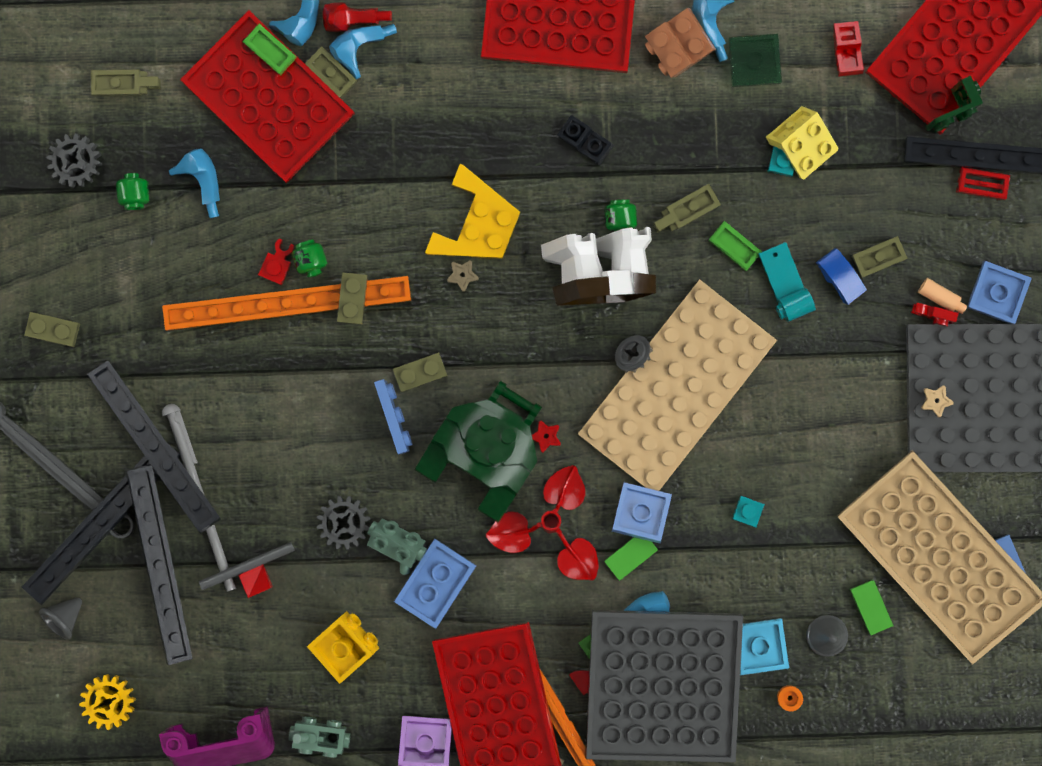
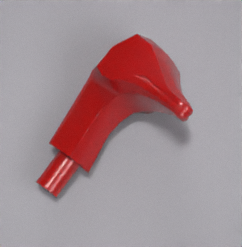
M345 2L325 4L323 8V24L328 32H346L352 25L379 24V21H392V11H378V8L355 9L348 7Z

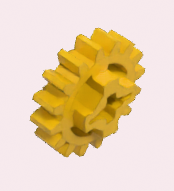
M109 674L103 676V681L99 677L94 678L95 685L92 683L86 684V688L89 691L82 692L80 695L85 698V701L79 703V706L86 707L82 716H90L89 724L96 721L97 729H100L104 724L107 730L112 728L113 723L116 727L121 726V719L124 721L129 720L130 717L127 712H133L135 709L130 706V703L136 701V698L129 696L133 688H125L128 682L126 680L119 683L118 675L114 676L112 680H110ZM108 686L116 688L118 692L110 690ZM95 692L97 697L95 703L92 705V697ZM116 697L110 705L99 706L106 699ZM123 700V708L120 712L119 704ZM97 712L105 714L107 718L101 717Z

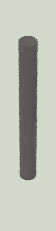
M289 542L198 581L202 590H205L295 551L294 547Z

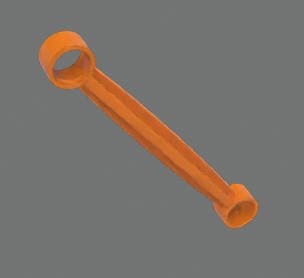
M540 669L550 717L555 729L578 766H596L593 759H586V746L573 722L567 717L562 703Z

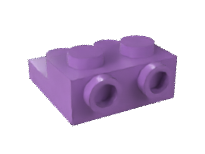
M402 716L398 766H449L452 730L450 719Z

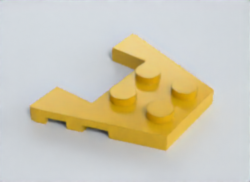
M460 164L452 186L475 194L474 200L458 240L455 241L433 232L425 254L503 259L520 211L468 168Z

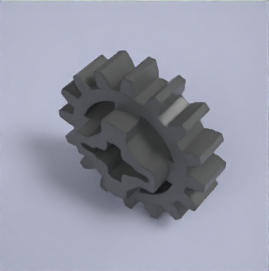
M76 133L73 139L65 134V141L63 142L56 139L58 146L56 148L50 146L49 149L53 152V155L46 157L52 161V164L48 165L47 168L52 171L55 170L51 176L54 179L60 178L59 183L62 185L68 182L71 188H74L76 183L80 187H84L85 180L92 183L91 175L100 174L96 170V166H102V163L97 160V158L102 156L101 153L94 151L97 145L94 142L89 144L90 139L86 136L81 140L80 135ZM73 146L72 149L65 150L67 147ZM86 151H88V153H89L90 163H87V159H86L87 152H86ZM72 157L79 160L77 164L70 162ZM59 158H61L62 163H63V166H62L61 169H60V165H59ZM84 171L83 174L75 176L76 173Z
M338 496L337 503L332 499L328 500L330 507L322 506L321 509L325 513L324 515L317 516L319 520H322V524H319L317 529L324 530L320 537L324 538L327 536L329 538L327 545L335 542L336 549H340L341 545L344 544L346 550L350 549L351 542L355 546L360 545L358 538L366 539L367 536L363 531L370 528V526L365 525L366 521L371 520V517L364 516V513L368 510L367 507L360 509L361 501L357 500L355 503H352L351 496H348L346 501H343L342 496ZM339 506L349 507L344 513L334 510ZM357 513L360 518V528L355 524L354 516ZM350 514L347 521L350 525L349 528L343 527L338 531L341 524L338 519H343ZM328 518L333 523V530L331 532L328 528ZM348 532L353 535L350 539H339L342 533Z

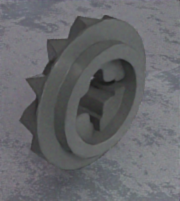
M640 335L630 336L623 340L615 352L617 366L626 373L628 371L636 373L639 367L644 368V363L651 360L649 354L653 350L650 347V342ZM628 353H639L637 357L633 356L632 358L628 355Z

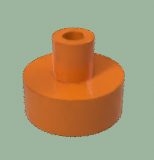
M786 685L778 691L777 701L784 710L796 711L803 703V695L795 686Z

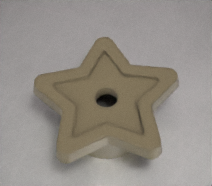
M471 260L463 265L456 262L451 263L453 273L447 279L448 283H457L464 292L470 282L479 280V277L472 272ZM465 273V276L461 277L460 274Z

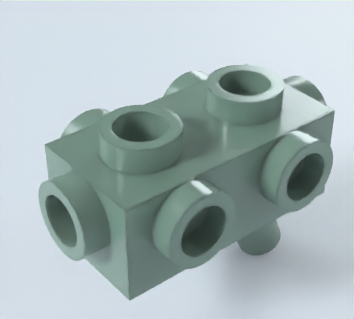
M382 518L379 523L373 521L367 532L370 535L367 546L398 561L402 575L409 574L410 568L415 561L418 560L420 562L427 548L423 547L426 541L421 539L418 533H409L392 520L386 521Z
M305 716L302 717V721L297 720L295 726L290 727L289 741H293L292 748L298 749V753L312 754L313 751L323 752L322 756L335 758L337 754L342 755L344 748H349L351 733H346L347 727L341 726V721L327 720L326 724L317 723V718ZM329 734H336L337 740L335 742L330 741L328 738Z

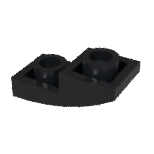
M572 115L557 134L559 138L599 166L613 148V144L594 132L591 127Z

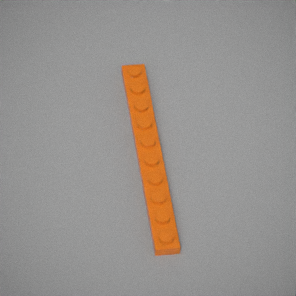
M408 276L367 281L365 307L411 301ZM341 284L163 305L165 330L338 310Z

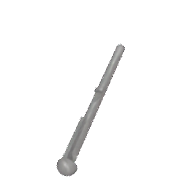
M168 404L162 410V417H168L184 467L204 494L194 464H197V460L180 413L181 410L175 404ZM212 525L206 529L219 571L221 572L228 569L229 566L216 527ZM233 578L223 581L227 592L236 589Z

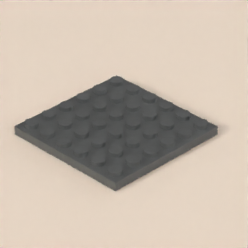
M937 324L906 325L908 453L913 450L932 472H1042V324H948V327ZM944 385L946 387V396L954 403L951 406L945 407L942 416L939 418L933 410H923L921 407L926 399L925 388L935 391Z
M592 610L586 759L736 762L743 631L742 613Z

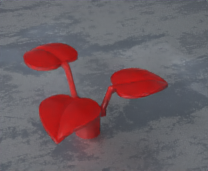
M572 465L557 471L546 482L543 492L544 499L547 503L556 505L553 511L545 512L542 515L541 522L528 528V521L522 514L507 512L502 516L499 523L495 521L486 533V538L492 545L502 551L519 553L526 550L531 544V538L528 533L539 528H543L547 533L556 532L566 549L560 551L557 558L558 568L561 573L571 579L593 581L598 572V557L595 548L589 541L583 538H577L569 545L560 530L561 517L558 514L560 507L565 510L576 509L583 503L585 498L584 483L577 467Z

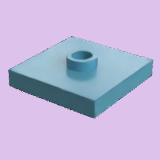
M782 618L743 623L740 675L788 669L789 662Z

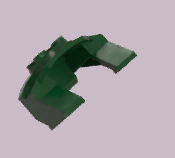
M502 381L498 383L489 399L453 407L414 469L434 483H436L448 462L470 474L490 488L477 510L499 523L537 463L530 426L542 408L539 404L536 403L534 405L507 388V384ZM502 395L529 413L527 418H522L498 403L497 399L499 396Z

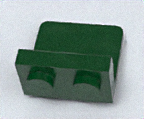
M971 76L960 80L951 89L959 108L935 118L926 126L927 131L934 129L935 132H939L954 123L955 119L959 123L977 113L976 108L983 104L980 97L981 89L977 81H973Z

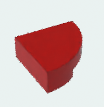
M576 670L569 673V676L580 692L585 695L589 688V671Z

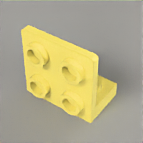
M803 106L766 136L770 145L784 151L797 175L803 180L838 151L835 141L818 112Z

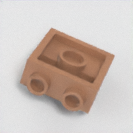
M686 8L670 21L664 22L645 36L648 40L645 43L647 50L652 55L656 54L661 61L658 64L661 72L665 76L670 75L671 78L679 76L716 50L690 8Z

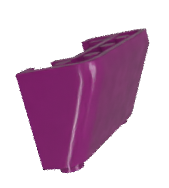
M268 706L255 709L254 715L244 717L238 723V738L199 745L197 733L191 734L183 729V723L171 725L159 734L162 750L175 766H232L268 758L275 748Z

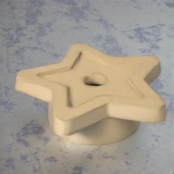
M944 385L935 391L925 388L926 399L921 408L923 410H933L937 417L940 418L944 408L953 405L954 402L946 396V387Z

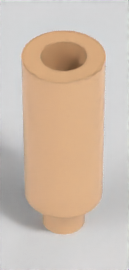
M928 277L918 290L919 294L946 310H956L963 314L967 308V305L960 302L962 297Z

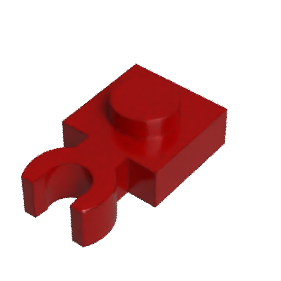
M278 239L275 243V255L267 254L258 274L279 285L283 284L292 264L286 258L295 249V246L290 244L288 250L282 251V239Z
M922 303L913 304L911 312L915 315L933 319V324L948 327V324L956 323L959 314L958 312L931 307Z

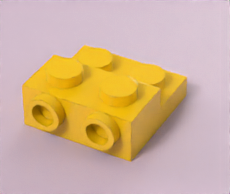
M348 611L341 615L307 646L339 684L379 649L377 645L378 640L375 635L370 632L366 633L360 626L361 620L353 613L349 614Z

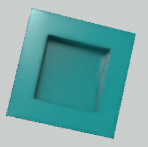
M774 146L767 172L792 177L794 172L793 166L784 151Z
M740 496L732 519L757 527L765 504Z

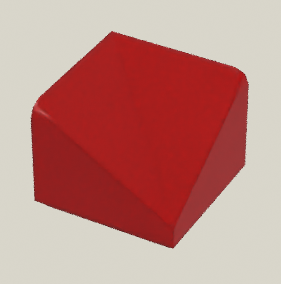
M264 564L239 575L248 598L273 587Z

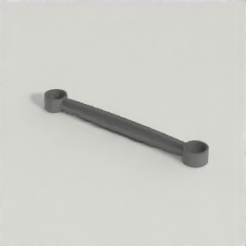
M0 402V429L47 473L90 509L94 510L104 499L39 441L7 417L5 406ZM127 513L124 516L131 524L129 532L120 535L113 528L110 533L114 537L125 538L133 534L136 522L130 514Z

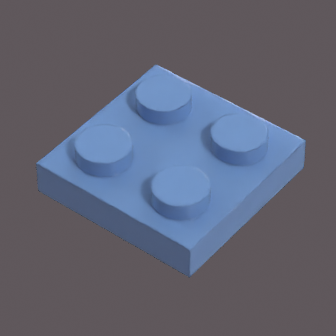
M984 261L967 308L1006 323L1015 324L1032 278Z
M623 483L612 532L661 543L672 494Z

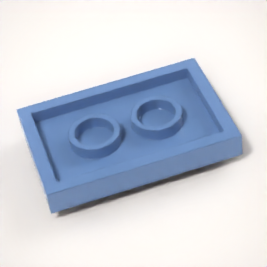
M384 379L376 381L374 384L397 453L404 454L410 452L409 446L413 444L407 430L403 431L401 425L402 422H405L402 410L399 407H395L393 399L397 398L394 386L391 383L388 384Z
M434 539L394 602L436 629L476 565L437 539Z

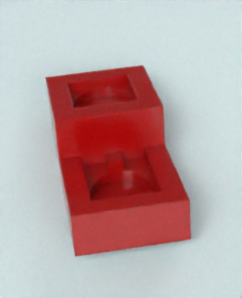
M858 21L835 23L833 25L838 77L863 74L864 66L860 48L862 41Z

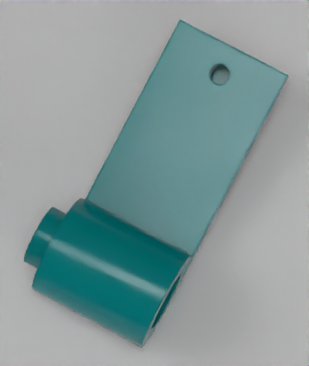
M781 243L758 253L778 302L776 310L780 319L785 318L789 322L815 311L816 308L808 289L803 286L787 243Z

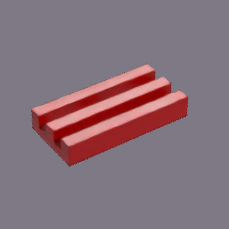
M964 167L960 168L959 184L956 193L999 200L1007 199L1010 175ZM967 174L1003 180L1004 182L1003 184L967 179L965 177ZM964 184L1002 190V193L964 187Z

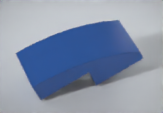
M834 248L816 262L826 281L832 283L843 303L849 305L867 291L855 270L837 248Z

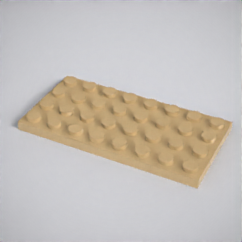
M699 280L650 341V347L653 350L649 354L651 360L644 363V368L639 367L636 373L628 371L624 374L579 431L578 435L642 486L659 491L777 340L708 285Z
M913 450L837 515L972 665L1042 607V591Z

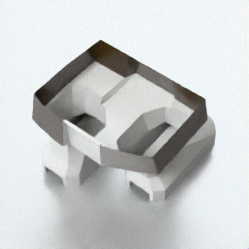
M645 227L643 230L638 231L633 228H625L597 239L593 233H589L588 236L583 238L581 235L570 234L542 244V258L546 262L558 264L562 267V284L552 287L557 306L627 302L655 294L656 275L649 274L645 249L652 240L651 229ZM597 252L601 257L612 259V271L602 270Z

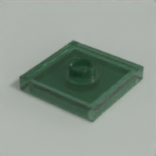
M778 34L729 37L732 87L782 83Z

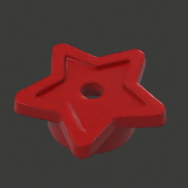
M540 420L538 422V431L532 434V439L539 443L540 451L544 453L550 445H561L556 436L560 426H548ZM544 434H548L549 437L547 439L544 438Z

